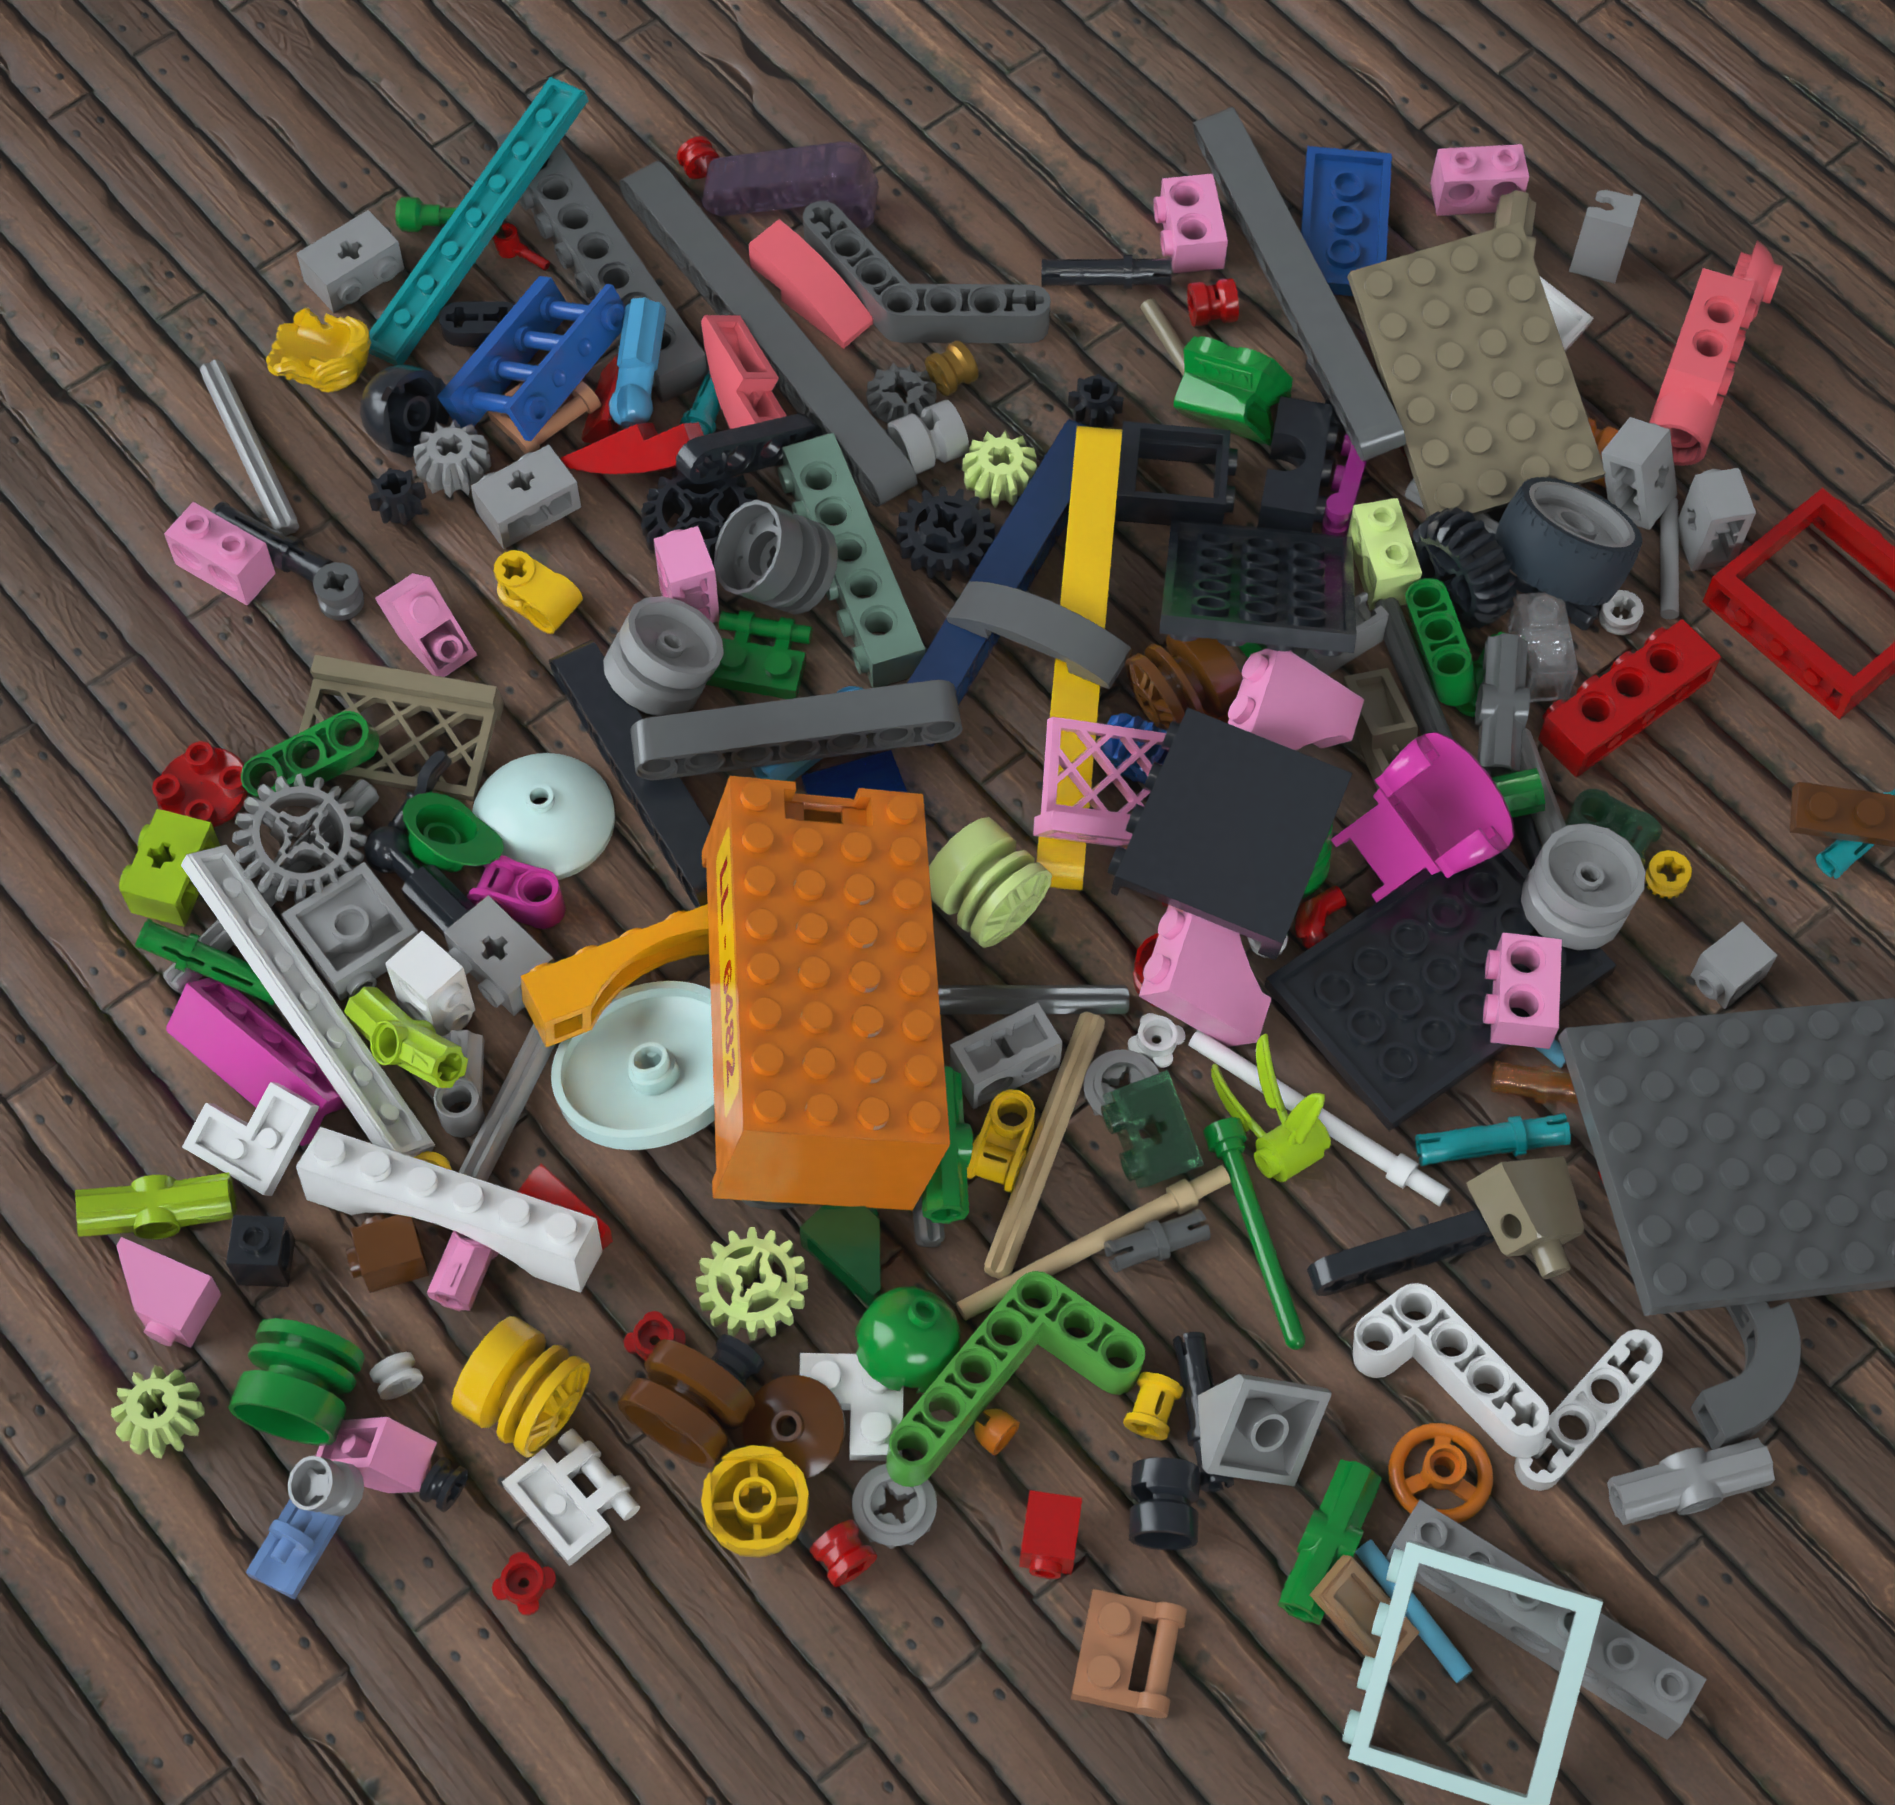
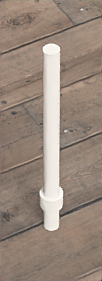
M1197 1030L1194 1033L1188 1046L1263 1093L1256 1065L1201 1031ZM1276 1079L1286 1109L1292 1111L1305 1097ZM1322 1108L1318 1118L1326 1127L1330 1137L1387 1173L1385 1178L1400 1188L1404 1189L1405 1186H1408L1439 1207L1443 1204L1450 1189L1417 1169L1419 1163L1403 1153H1400L1398 1156Z

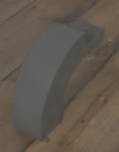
M1769 1301L1725 1306L1744 1343V1370L1740 1375L1729 1381L1701 1391L1690 1407L1712 1450L1737 1444L1754 1436L1772 1418L1792 1390L1800 1366L1801 1340L1798 1324L1789 1302L1771 1309L1768 1306Z

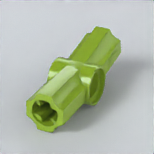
M363 987L359 993L349 998L344 1013L350 1018L352 1026L370 1042V1049L377 1063L381 1065H398L438 1088H452L454 1083L465 1075L468 1058L464 1057L461 1046L436 1034V1030L430 1022L426 1020H412L377 987Z
M229 1172L176 1180L167 1175H149L134 1180L131 1186L75 1190L78 1237L134 1233L135 1236L141 1239L158 1240L179 1233L180 1227L233 1219V1215L237 1212L236 1195Z

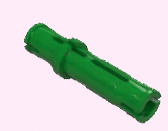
M148 918L145 921L136 940L135 948H141L176 963L175 969L185 972L188 968L274 1006L275 1001L247 961L200 942L201 936L192 932L189 936H186L155 923L152 919Z

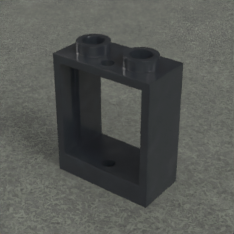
M1123 421L1115 521L1171 526V519L1223 524L1224 512L1233 513L1235 486L1227 485L1228 475L1235 476L1238 456V449L1229 448L1231 430ZM1138 458L1215 465L1213 498L1135 491Z

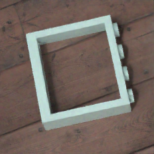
M1409 1540L1405 1551L1394 1549L1386 1581L1396 1584L1390 1605L1380 1602L1371 1634L1380 1636L1381 1639L1376 1657L1373 1658L1365 1655L1360 1671L1357 1688L1366 1690L1361 1712L1351 1709L1345 1726L1342 1742L1352 1744L1348 1759L1490 1805H1549L1603 1600ZM1419 1563L1576 1611L1527 1795L1370 1745Z

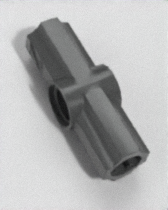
M1502 633L1498 636L1488 637L1484 648L1483 683L1479 686L1476 699L1475 724L1480 725L1477 761L1491 778L1519 772L1521 766L1522 730L1525 729L1530 707V690L1525 688L1528 641L1514 634Z

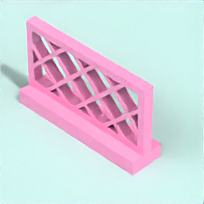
M1058 717L1047 719L1041 815L1034 817L1033 836L1115 847L1128 845L1133 834L1125 831L1131 814L1127 813L1134 809L1136 803L1144 806L1141 801L1151 792L1143 789L1136 795L1120 774L1136 761L1148 776L1152 764L1144 753L1155 744L1162 745L1166 733ZM1061 731L1074 732L1087 748L1072 762L1060 749ZM1090 735L1101 737L1095 742ZM1110 738L1120 739L1131 754L1117 768L1113 766L1100 749ZM1134 741L1144 742L1145 744L1139 748ZM1091 754L1108 775L1093 789L1090 788L1076 769ZM1060 765L1063 768V770L1058 773V767ZM1067 775L1084 796L1073 806L1056 804L1057 784ZM1111 782L1115 784L1128 801L1118 812L1108 811L1097 797V794ZM1089 802L1093 809L1082 807Z

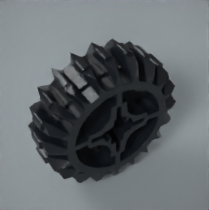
M675 467L672 473L673 479L660 476L657 483L658 489H649L647 502L643 503L641 509L643 520L641 529L642 535L646 539L647 548L651 554H655L654 538L664 536L673 530H685L698 526L714 566L715 546L721 528L727 521V516L742 504L758 500V494L754 487H747V481L743 475L695 484ZM676 513L680 516L677 519L678 524L671 529L667 524L673 514Z
M1458 507L1451 510L1446 508L1427 517L1413 531L1412 543L1422 571L1421 578H1433L1443 582L1458 621H1461L1468 629L1477 627L1479 629L1486 624L1490 625L1500 619L1514 605L1513 598L1517 595V592L1513 585L1516 582V577L1509 569L1512 563L1506 559L1503 553L1504 547L1499 546L1496 542L1495 533H1489L1485 529V524L1482 520L1476 521L1471 512H1463Z

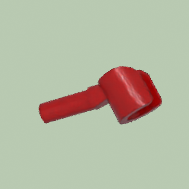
M502 224L501 227L506 237L505 239H500L495 235L492 237L496 250L502 258L509 259L519 256L544 271L549 268L550 261L521 243L517 229L513 224Z

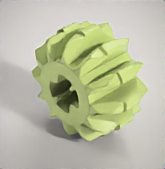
M1005 430L1001 437L995 438L987 431L983 442L972 440L969 453L965 454L963 458L962 470L964 471V484L967 490L975 491V496L979 497L980 501L990 498L994 508L997 507L1000 500H1006L1014 507L1018 496L1022 495L1038 468L1034 448L1026 447L1023 436L1011 440Z
M155 1365L150 1379L147 1380L140 1373L133 1372L132 1380L136 1386L132 1390L117 1388V1396L123 1404L111 1408V1416L116 1422L120 1423L115 1431L121 1441H130V1448L134 1453L140 1455L150 1447L152 1454L156 1458L162 1459L167 1444H171L176 1451L183 1452L184 1443L181 1437L183 1434L199 1436V1427L193 1420L205 1415L204 1406L201 1402L196 1401L200 1390L194 1382L185 1383V1375L177 1369L166 1377L162 1367ZM162 1406H166L167 1409L161 1416L154 1412V1418L151 1419L150 1413L155 1408L162 1412Z

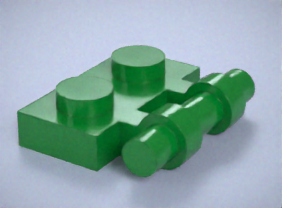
M740 610L739 614L722 611L719 619V629L734 631L735 636L734 640L722 638L724 654L711 679L706 682V685L783 699L797 698L806 665V652L791 650L793 642L810 644L813 627L796 624L795 619L781 617L777 621L755 617V612ZM752 635L776 639L774 647L750 642Z

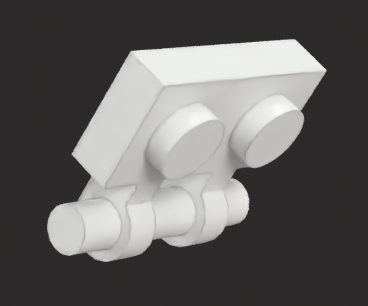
M575 1429L568 1430L558 1440L559 1445L568 1454L561 1461L556 1463L543 1448L502 1481L505 1490L569 1566L611 1533L609 1524L601 1516L605 1510L613 1507L620 1517L626 1521L633 1517L640 1509L638 1503L629 1494L631 1487L621 1475L614 1476L599 1459L601 1456L599 1449L592 1441L585 1442ZM584 1473L598 1490L586 1498L571 1481L577 1474Z

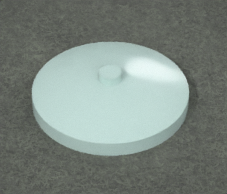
M657 981L624 989L603 1010L592 1030L560 1042L552 1064L551 1082L554 1096L569 1125L584 1138L596 1144L614 1149L644 1150L669 1145L685 1139L715 1120L711 990L704 986L683 981Z

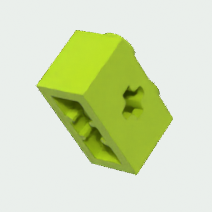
M161 809L156 810L150 825L146 824L142 828L138 838V852L132 865H127L124 868L119 882L120 892L131 913L183 927L186 926L200 892L181 864L187 854L220 846L211 822Z

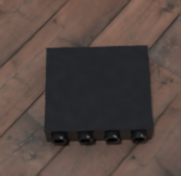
M1187 708L1181 724L1172 721L1165 735L1161 748L1169 752L1163 765L1154 762L1143 789L1151 793L1145 807L1136 803L1125 831L1133 835L1127 849L1118 846L1110 862L1107 873L1115 876L1111 894L1117 896L1121 886H1124L1262 942L1258 953L1277 960L1353 773Z

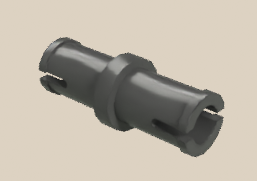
M1196 1209L1189 1214L1163 1223H1159L1157 1220L1145 1223L1143 1230L1115 1240L1105 1241L1106 1257L1127 1251V1253L1116 1256L1114 1260L1109 1261L1112 1270L1117 1273L1122 1271V1269L1153 1258L1157 1261L1170 1258L1173 1251L1201 1241L1210 1240V1228L1207 1224L1193 1230H1188V1228L1197 1226L1200 1222L1206 1220L1203 1212L1200 1209Z

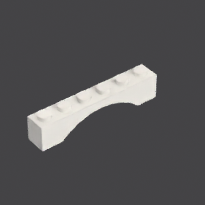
M323 1127L319 1128L296 1165L304 1194L308 1201L350 1215L391 1213L438 1224L490 1247L536 1278L580 1293L603 1252L597 1218Z

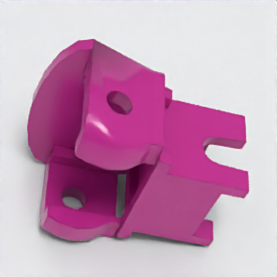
M1433 732L1415 738L1398 754L1382 775L1375 779V782L1380 787L1373 795L1378 805L1333 837L1331 841L1335 847L1350 840L1353 841L1384 883L1381 888L1371 894L1374 900L1378 902L1425 868L1431 875L1442 871L1448 879L1455 873L1499 854L1510 846L1514 838L1512 816L1505 799L1488 772L1469 751L1454 739L1439 732Z

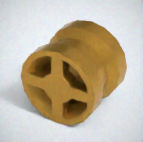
M960 341L950 343L944 353H933L925 359V367L930 380L936 384V389L944 396L954 393L959 384H970L979 377L978 367L973 355Z

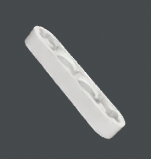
M1638 1329L1623 1334L1551 1413L1546 1433L1548 1438H1545L1544 1446L1540 1452L1532 1457L1535 1459L1540 1458L1551 1443L1558 1451L1547 1466L1549 1472L1543 1469L1538 1474L1530 1469L1533 1462L1531 1457H1516L1515 1473L1524 1486L1538 1491L1547 1490L1554 1486L1652 1377L1662 1361L1663 1354L1660 1342L1654 1335ZM1638 1347L1644 1349L1646 1352L1644 1361H1638L1631 1368L1627 1376L1619 1370L1628 1358L1630 1350L1635 1351ZM1600 1379L1612 1382L1617 1387L1619 1393L1618 1400L1610 1404L1598 1401L1592 1394L1591 1383ZM1567 1415L1580 1418L1586 1426V1436L1580 1440L1568 1439L1559 1429V1419Z

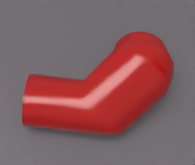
M1333 885L1303 902L1298 908L1294 930L1296 937H1301L1305 948H1311L1328 936L1323 928L1326 917L1346 906V898L1338 886Z

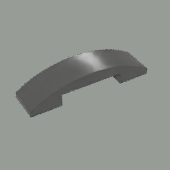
M969 581L946 617L948 623L988 639L993 632L1066 662L1069 673L1107 689L1111 688L1124 667L1126 660L1132 654V648L1083 616L1034 594L994 583Z

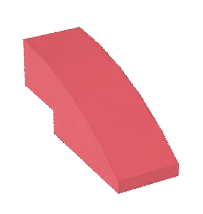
M780 219L748 244L750 267L781 290L782 302L843 349L873 325L871 314L840 275L819 253Z
M704 315L701 325L706 357L715 392L729 428L734 429L787 416L772 392L779 377L740 315ZM769 440V441L766 443V445L763 447V449L770 443L771 440Z

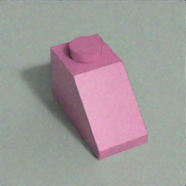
M121 1237L116 1247L134 1310L145 1326L144 1333L151 1339L166 1346H172L173 1342L176 1341L191 1348L222 1295L212 1276Z
M389 1417L351 1419L342 1421L336 1441L331 1445L319 1446L316 1456L332 1461L353 1464L359 1469L363 1477L364 1487L386 1493L419 1492L422 1483L431 1470V1457L437 1442Z

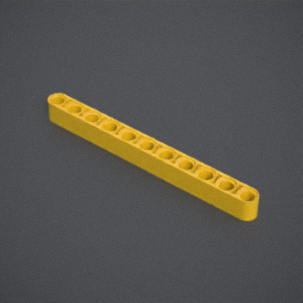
M1077 426L1060 606L1083 616L1105 629L1122 430ZM1055 658L1050 718L1058 717L1097 723L1100 685L1069 673L1066 662ZM1061 731L1060 749L1072 762L1087 748L1074 732ZM1090 735V736L1093 738V740L1095 741L1096 736H1095V735ZM1092 754L1076 767L1090 788L1092 785L1094 762ZM1060 765L1058 767V773L1063 770V768ZM1068 775L1057 784L1056 804L1073 806L1084 797ZM1088 802V803H1087L1086 805H1084L1082 808H1088V809H1089V808H1090V803ZM1039 837L1036 863L1039 862L1052 874L1049 888L1082 891L1086 843Z

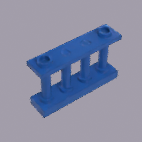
M539 276L440 392L437 398L454 421L455 419L460 424L461 429L470 424L474 427L487 411L509 415L524 440L532 441L622 332L626 306L611 284H606L593 301L586 305L566 302L552 277ZM563 320L575 321L564 335L552 334ZM538 350L550 351L538 366L527 364ZM513 380L524 382L513 396L501 395Z

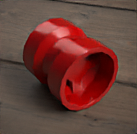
M1233 278L1219 279L1215 285H1206L1203 282L1188 284L1187 303L1193 327L1206 326L1211 320H1220L1223 323L1237 322L1239 317V301Z

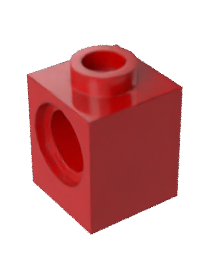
M1034 1490L1029 1491L1019 1567L1029 1568L1031 1575L1045 1579H1058L1061 1577V1573L1072 1575L1083 1498Z

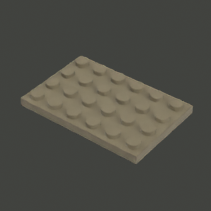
M1521 221L1349 272L1347 278L1385 392L1400 419L1405 433L1406 445L1403 447L1427 517L1446 508L1451 510L1458 507L1463 512L1469 511L1473 516L1507 507L1524 481L1535 477H1551L1571 482L1575 485L1604 477L1606 472L1603 469V462Z

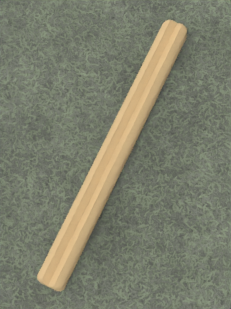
M1083 1012L1078 1018L984 1263V1271L991 1277L1001 1280L1012 1273L1083 1086L1085 1074L1091 1065L1102 1036L1105 1020L1100 1015Z

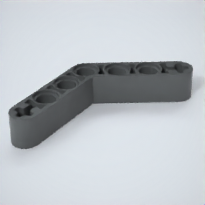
M817 201L805 208L803 213L804 240L840 275L871 314L873 325L890 341L899 343H952L954 341L962 343H1035L1044 339L1048 334L1051 299L1049 293L1044 288L1027 284H909L835 204L827 201Z

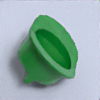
M432 792L417 794L406 802L402 810L403 821L409 830V848L414 857L424 865H435L439 870L452 873L462 870L465 865L480 866L490 864L499 859L504 851L501 837L476 817L463 803L450 796Z

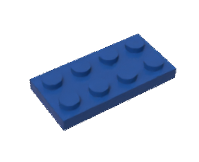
M1307 146L1300 232L1333 294L1353 296L1347 278L1349 272L1384 262L1387 259L1392 153Z

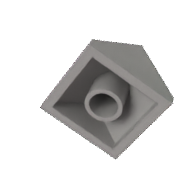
M1238 1374L1198 1395L1202 1468L1209 1474L1295 1486L1332 1393L1327 1388Z

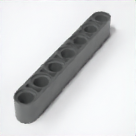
M931 680L650 717L635 722L631 726L630 735L637 776L646 780H662L940 743L956 738L961 734L963 727L954 684L946 680Z

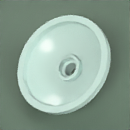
M555 753L523 756L500 767L482 785L472 809L476 817L501 837L504 845V851L501 855L517 862L547 869L553 872L558 880L577 874L591 865L605 850L615 825L613 798L603 778L586 763L570 756ZM537 798L548 799L543 804L533 803V801Z

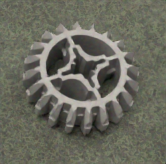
M301 773L296 775L294 787H289L287 780L280 776L275 781L276 792L268 785L262 784L257 791L260 800L250 796L245 799L244 807L249 813H238L235 824L244 830L234 832L232 842L245 846L236 852L235 859L237 862L245 863L252 861L244 871L245 878L252 879L259 874L263 877L257 888L261 893L267 891L272 884L278 887L275 894L276 900L283 901L287 890L294 891V901L298 904L305 899L306 891H310L311 895L315 892L321 894L323 885L326 886L331 882L339 884V877L349 871H353L351 865H360L362 863L364 855L355 848L364 846L367 837L362 833L354 831L362 827L364 820L362 816L347 817L354 809L355 803L352 799L345 800L340 804L337 802L341 793L339 786L333 787L327 794L321 791L324 779L317 777L313 786L307 787L305 786V777ZM289 806L311 808L307 814L300 817L291 816L284 811L280 814L276 812L281 808ZM325 818L330 821L336 831L339 843L338 855L328 849L329 843L320 835L319 829ZM262 823L271 829L270 835L279 842L281 847L273 861L268 857L261 844L260 826ZM312 825L307 842L303 841L298 846L295 845L291 852L287 854L292 836L297 837ZM299 861L308 862L315 867L319 864L324 867L310 873L288 871L291 865Z

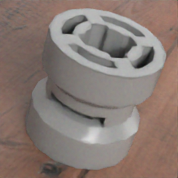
M309 1456L300 1460L294 1466L288 1480L289 1497L292 1503L299 1509L338 1517L348 1515L355 1510L362 1500L364 1492L363 1477L359 1469L353 1464L332 1461L317 1456Z

